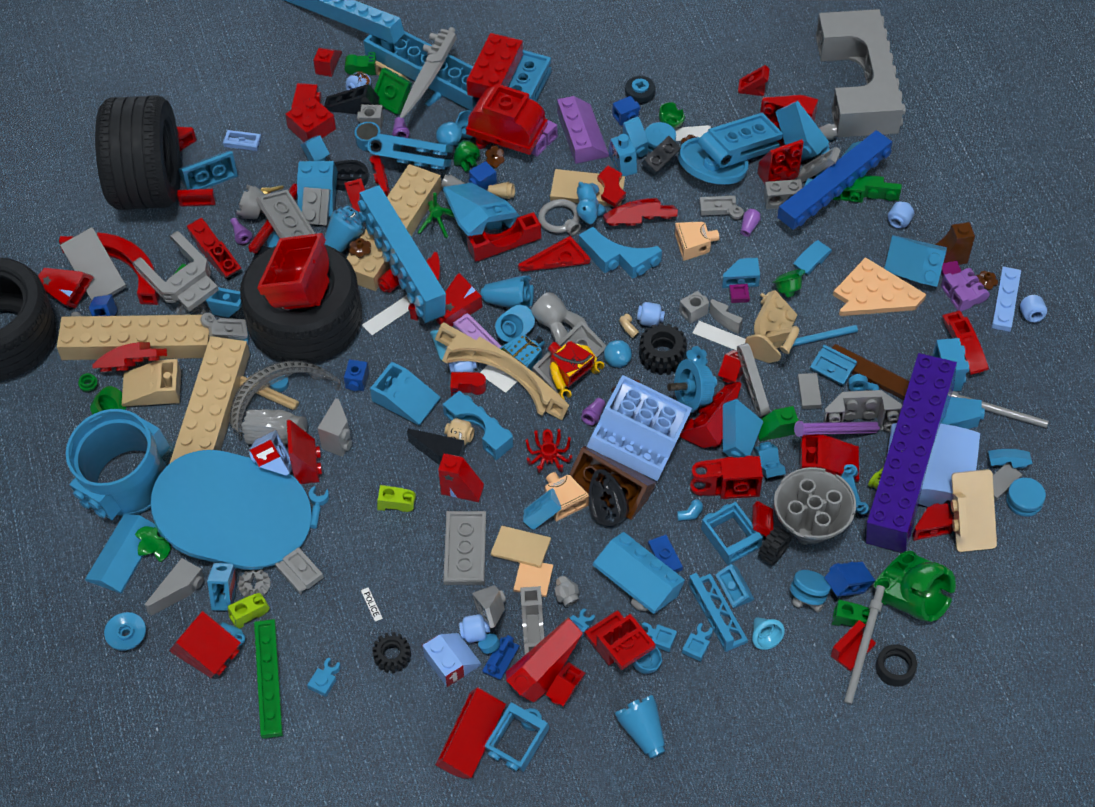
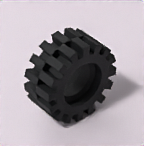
M779 526L775 527L767 535L766 540L763 541L758 556L770 565H774L782 557V554L786 552L792 535Z
M392 632V636L385 633V638L382 636L378 637L379 642L376 640L374 642L375 646L372 648L376 666L381 671L384 668L385 673H388L389 670L395 673V669H398L400 672L402 671V666L406 668L408 666L407 662L410 663L411 660L409 642L407 643V639L405 637L402 638L401 634L396 636L395 632ZM390 647H396L400 653L397 657L389 659L384 656V651Z

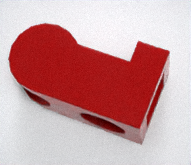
M451 372V397L459 390L462 393L483 394L486 391L485 376L478 372Z

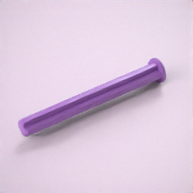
M797 421L794 426V432L798 437L806 434L877 433L880 430L878 422L803 423L802 421Z

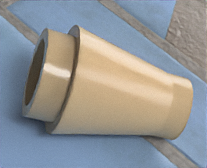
M510 182L489 185L488 191L498 197L510 199L515 196V185Z

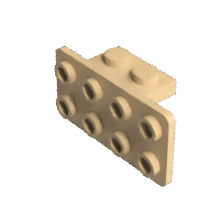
M984 469L953 473L951 475L953 495L951 509L954 512L952 527L955 532L956 549L959 552L995 548L997 546L992 471Z

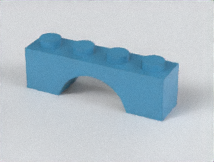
M459 390L443 403L444 415L452 421L455 418L466 420L471 424L479 426L485 434L482 438L483 449L495 460H498L513 447L512 433L508 429L502 428L494 417L491 418L487 415L481 406L473 403L470 396L464 395Z

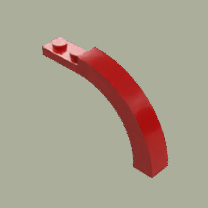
M97 232V236L108 255L124 262L137 274V296L140 304L158 305L159 294L137 272L132 262L141 257L154 270L148 256L137 245L122 237ZM60 236L59 244L65 243L72 239L73 236Z

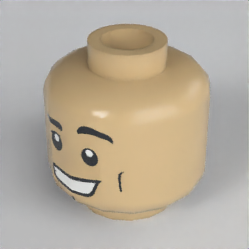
M455 418L446 424L444 433L447 437L464 440V445L472 441L475 429L469 421Z

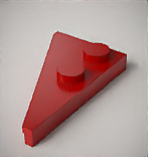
M569 236L519 263L518 269L520 272L589 264L590 257Z

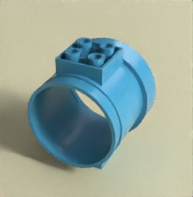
M123 409L103 410L83 420L72 432L66 447V461L70 471L75 476L69 485L74 491L72 494L80 500L79 503L86 509H94V512L99 517H107L110 520H113L116 515H136L150 509L154 484L161 472L167 467L162 457L170 448L160 428L142 419L135 413ZM138 450L146 452L138 467L127 476L113 482L97 483L100 472L114 457L128 451Z

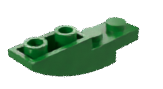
M863 176L855 180L851 187L845 188L840 196L833 199L863 203L864 197L899 201L902 184L884 182V177Z

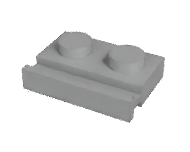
M304 187L302 213L309 224L328 225L330 189Z
M299 547L285 556L283 561L275 564L277 570L299 594H302V591L309 589L323 579V574Z

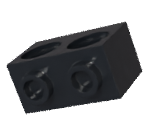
M668 136L641 164L654 176L679 152L681 147Z

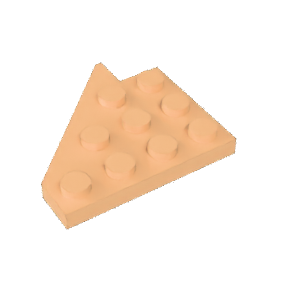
M866 257L833 292L834 297L846 303L839 311L840 316L916 310L926 298L925 293Z

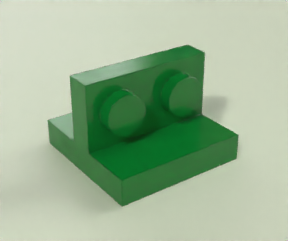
M382 68L374 89L380 97L378 104L395 114H401L411 91L412 82L387 68Z

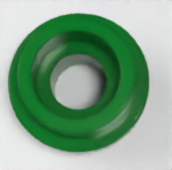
M86 373L80 377L78 385L82 391L89 392L97 387L98 381L94 375Z

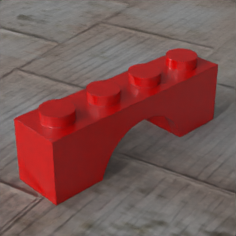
M534 212L518 217L515 223L502 233L489 234L484 230L483 234L467 236L468 250L474 261L477 262L541 239V224Z

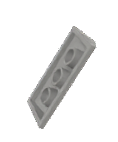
M582 320L558 342L561 347L568 341L586 345L596 357L606 347ZM549 351L532 367V370L558 393L560 390L555 386L549 367L552 353Z

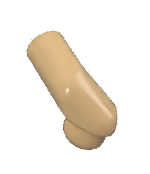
M625 314L620 317L619 323L630 337L634 338L639 331L631 324L632 317L629 314Z

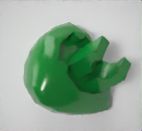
M464 140L460 142L455 149L454 165L462 166L465 172L469 173L470 163L474 167L477 166L476 160L480 156L479 148L471 141Z

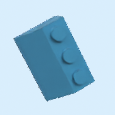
M232 151L219 153L179 169L181 181L186 190L206 189L238 177Z

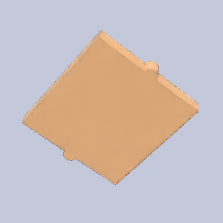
M520 563L513 591L520 593V588L541 586V596L547 597L553 564L542 563L541 568Z

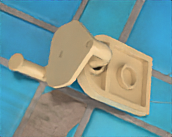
M776 290L770 291L755 320V335L748 336L745 340V343L749 344L754 358L766 363L780 360L781 353L776 348L780 347L783 353L789 354L799 334V328L792 326L797 317L796 312Z

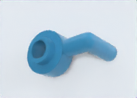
M855 374L848 380L851 391L879 390L877 384L869 383L867 377L861 374Z

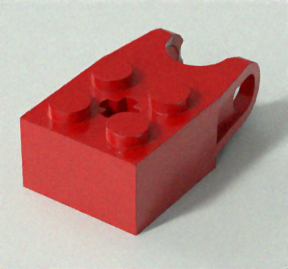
M748 455L745 457H726L699 461L692 467L691 473L694 478L690 482V489L696 495L720 496V499L760 497L763 479L760 456ZM702 467L706 469L707 473L700 475L695 470ZM702 482L705 484V488L697 489L694 484Z

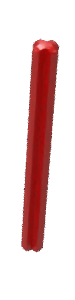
M294 183L288 191L295 200L297 197V184ZM268 219L248 246L250 253L256 254L274 230Z

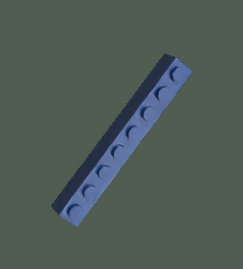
M874 131L837 160L835 164L828 167L781 204L778 209L777 218L792 230L802 226L810 216L816 215L820 208L827 206L834 197L840 196L845 188L851 187L855 180L865 176L867 171L875 168L883 158L886 159L892 152V141L879 131Z

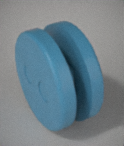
M653 123L645 129L649 141L648 152L650 153L668 136L676 142V131L667 123Z
M1019 478L1011 483L1006 495V503L1010 510L1017 515L1033 516L1042 509L1046 492L1038 481L1032 478Z
M811 570L796 572L790 586L791 593L798 600L810 605L825 603L831 589L823 575Z

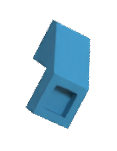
M763 442L759 446L754 447L755 455L760 456L762 474L766 478L786 474L785 466L779 461L778 447L773 443L771 444V442Z

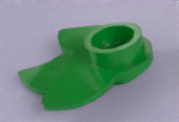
M145 526L135 533V536L141 540L138 545V555L145 556L154 553L157 560L162 562L170 553V545L164 537L157 535L159 532L156 527Z

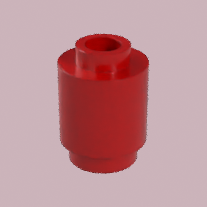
M391 268L378 279V286L383 292L391 293L400 285L397 275H393Z

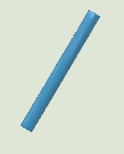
M857 325L799 337L796 338L792 347L858 332Z

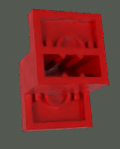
M618 610L584 632V636L608 666L615 662L621 670L656 648L654 641L631 614L624 618Z

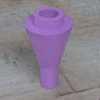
M232 218L230 222L233 225L236 243L240 245L248 243L252 238V233L241 225L237 218Z

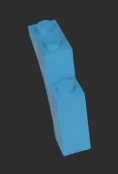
M594 227L579 234V246L604 273L614 270L620 265L633 279L638 275H643L648 269L659 265L662 259V250L658 246L650 248L622 246L604 237Z

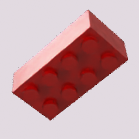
M490 33L466 80L467 95L480 98L485 89L495 88L496 84L508 87L523 56V41Z

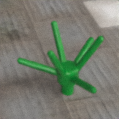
M434 192L433 200L428 202L430 215L418 230V234H421L434 217L437 218L444 237L448 238L440 217L442 214L454 217L451 209L443 208L437 203V194Z

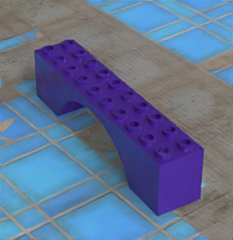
M920 353L917 355L868 517L866 544L901 553L907 550L933 445L940 424L946 416L954 389L957 362Z

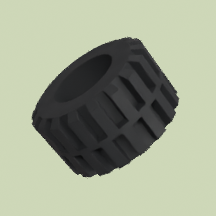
M660 323L659 326L652 325L651 329L647 328L645 333H642L639 344L641 364L645 365V369H651V372L654 374L659 372L658 375H663V373L668 375L671 374V371L676 372L680 362L686 359V336H684L682 331H678V327H671V324L666 326ZM657 347H667V348H669V349H671V350H669V351H658V350H656L655 348H657Z

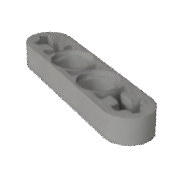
M748 343L738 345L737 353L755 411L759 417L768 415L770 408L752 350Z

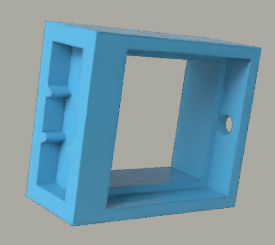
M737 502L730 505L726 504L719 511L709 513L702 519L701 530L727 565L759 549L762 545L763 537L759 532L753 530L752 522ZM734 518L747 535V538L727 548L713 528Z
M511 702L484 747L488 752L487 755L496 761L501 759L507 762L506 766L516 772L519 769L524 772L550 727L546 721ZM513 718L538 731L521 761L496 748Z

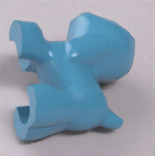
M579 182L577 187L579 203L576 211L583 221L592 224L597 219V216L601 217L606 213V208L599 204L596 194L599 192V187L596 184Z

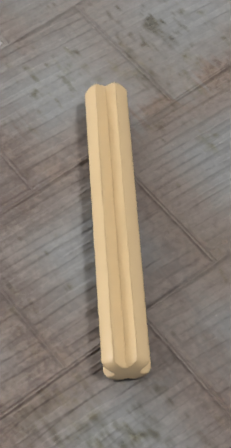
M242 376L240 386L243 387L249 379ZM257 382L250 388V391L292 410L297 409L299 405L297 400Z

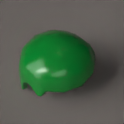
M671 102L661 105L659 109L660 122L667 123L673 128L683 124L685 120L683 109L678 110L676 104Z

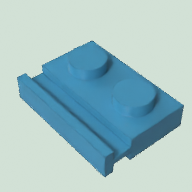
M823 344L810 369L844 386L857 365V361Z

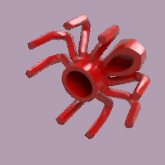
M549 429L544 430L542 433L543 445L540 444L538 431L535 430V441L541 450L533 451L530 448L528 439H526L528 451L531 454L540 453L532 461L527 457V463L532 465L542 457L540 465L537 466V472L540 473L545 461L547 464L548 462L553 464L554 460L558 470L562 472L563 464H559L557 456L563 461L570 463L572 455L567 459L558 452L565 453L568 450L571 437H568L567 445L564 449H557L556 447L559 446L561 438L560 429H557L555 444L552 431Z

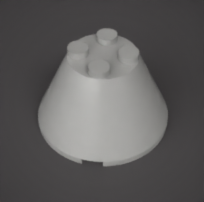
M810 467L796 470L783 478L775 492L774 508L781 523L801 544H816L842 533L851 524L856 511V499L853 490L841 476L837 474L835 476L822 468Z

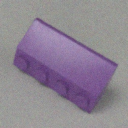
M575 96L557 99V114L575 164L609 157L591 105Z

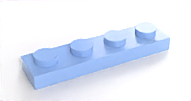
M1004 266L1002 268L992 322L993 329L1011 331L1021 270Z

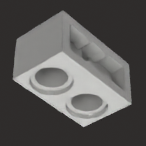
M801 179L765 182L764 201L766 209H778L781 204L802 189Z

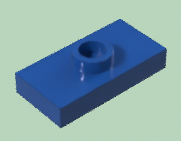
M667 535L648 541V546L655 557L676 573L683 570V566Z

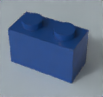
M863 562L836 563L830 567V571L824 577L837 597L863 594L875 582V579Z

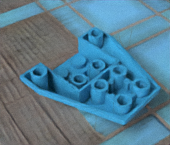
M473 183L443 187L444 194L457 224L467 236L483 234L487 222L502 220L510 228L516 219L520 217L506 200Z

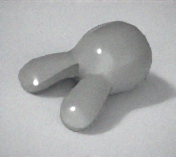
M551 292L542 295L531 309L535 319L550 328L557 343L568 333L561 324L562 322H566L572 328L581 320L587 325L583 317L568 311L562 300Z

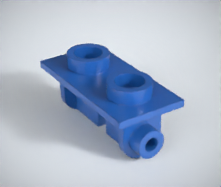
M507 635L500 638V646L491 654L482 670L483 673L499 680L502 679L520 645L513 642V637Z

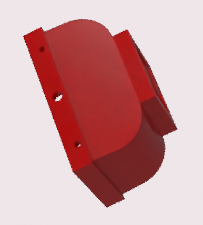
M496 84L495 88L485 89L470 113L466 134L530 155L546 129L548 119L545 118L542 106L536 101L529 99L528 93Z
M323 233L279 239L257 287L260 294L266 297L271 306L274 308L294 309L320 305L330 281L327 276L329 257L324 244L326 239Z

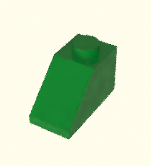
M794 406L775 409L762 418L763 423L758 439L761 442L796 435L794 426L799 420Z

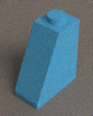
M951 397L946 416L941 424L966 429L978 427L980 419L983 420L985 408H982V400Z
M738 399L723 404V452L729 457L734 458L751 455L763 423L762 419Z

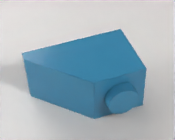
M637 116L624 122L623 134L628 135L634 146L636 159L648 154L649 141L640 118Z
M744 258L736 261L723 274L722 288H729V285L748 284V287L759 286L760 270L758 258Z
M219 288V291L206 300L213 315L228 318L238 311L242 305L240 291Z

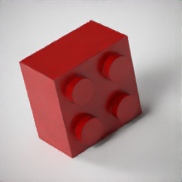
M313 96L285 113L288 128L303 142L314 136L320 135L323 138L336 130L334 115Z

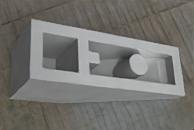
M181 558L144 604L148 614L152 616L193 594L204 582L205 578L202 569Z
M494 585L472 593L477 612L483 616L484 621L490 628L496 626L505 610L503 602H506L503 591H499Z

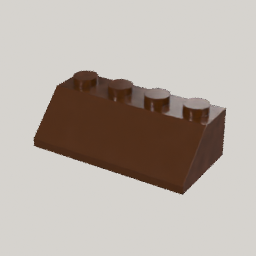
M587 446L582 447L569 475L589 494L590 482L594 472L600 469L608 471L616 478L626 494L629 503L627 518L632 520L648 501L656 482L619 462L587 448ZM601 473L600 478H597V481H600L603 484L604 479H607V477L602 475ZM606 492L602 500L607 501L610 508H614V505L609 503V499L612 496Z

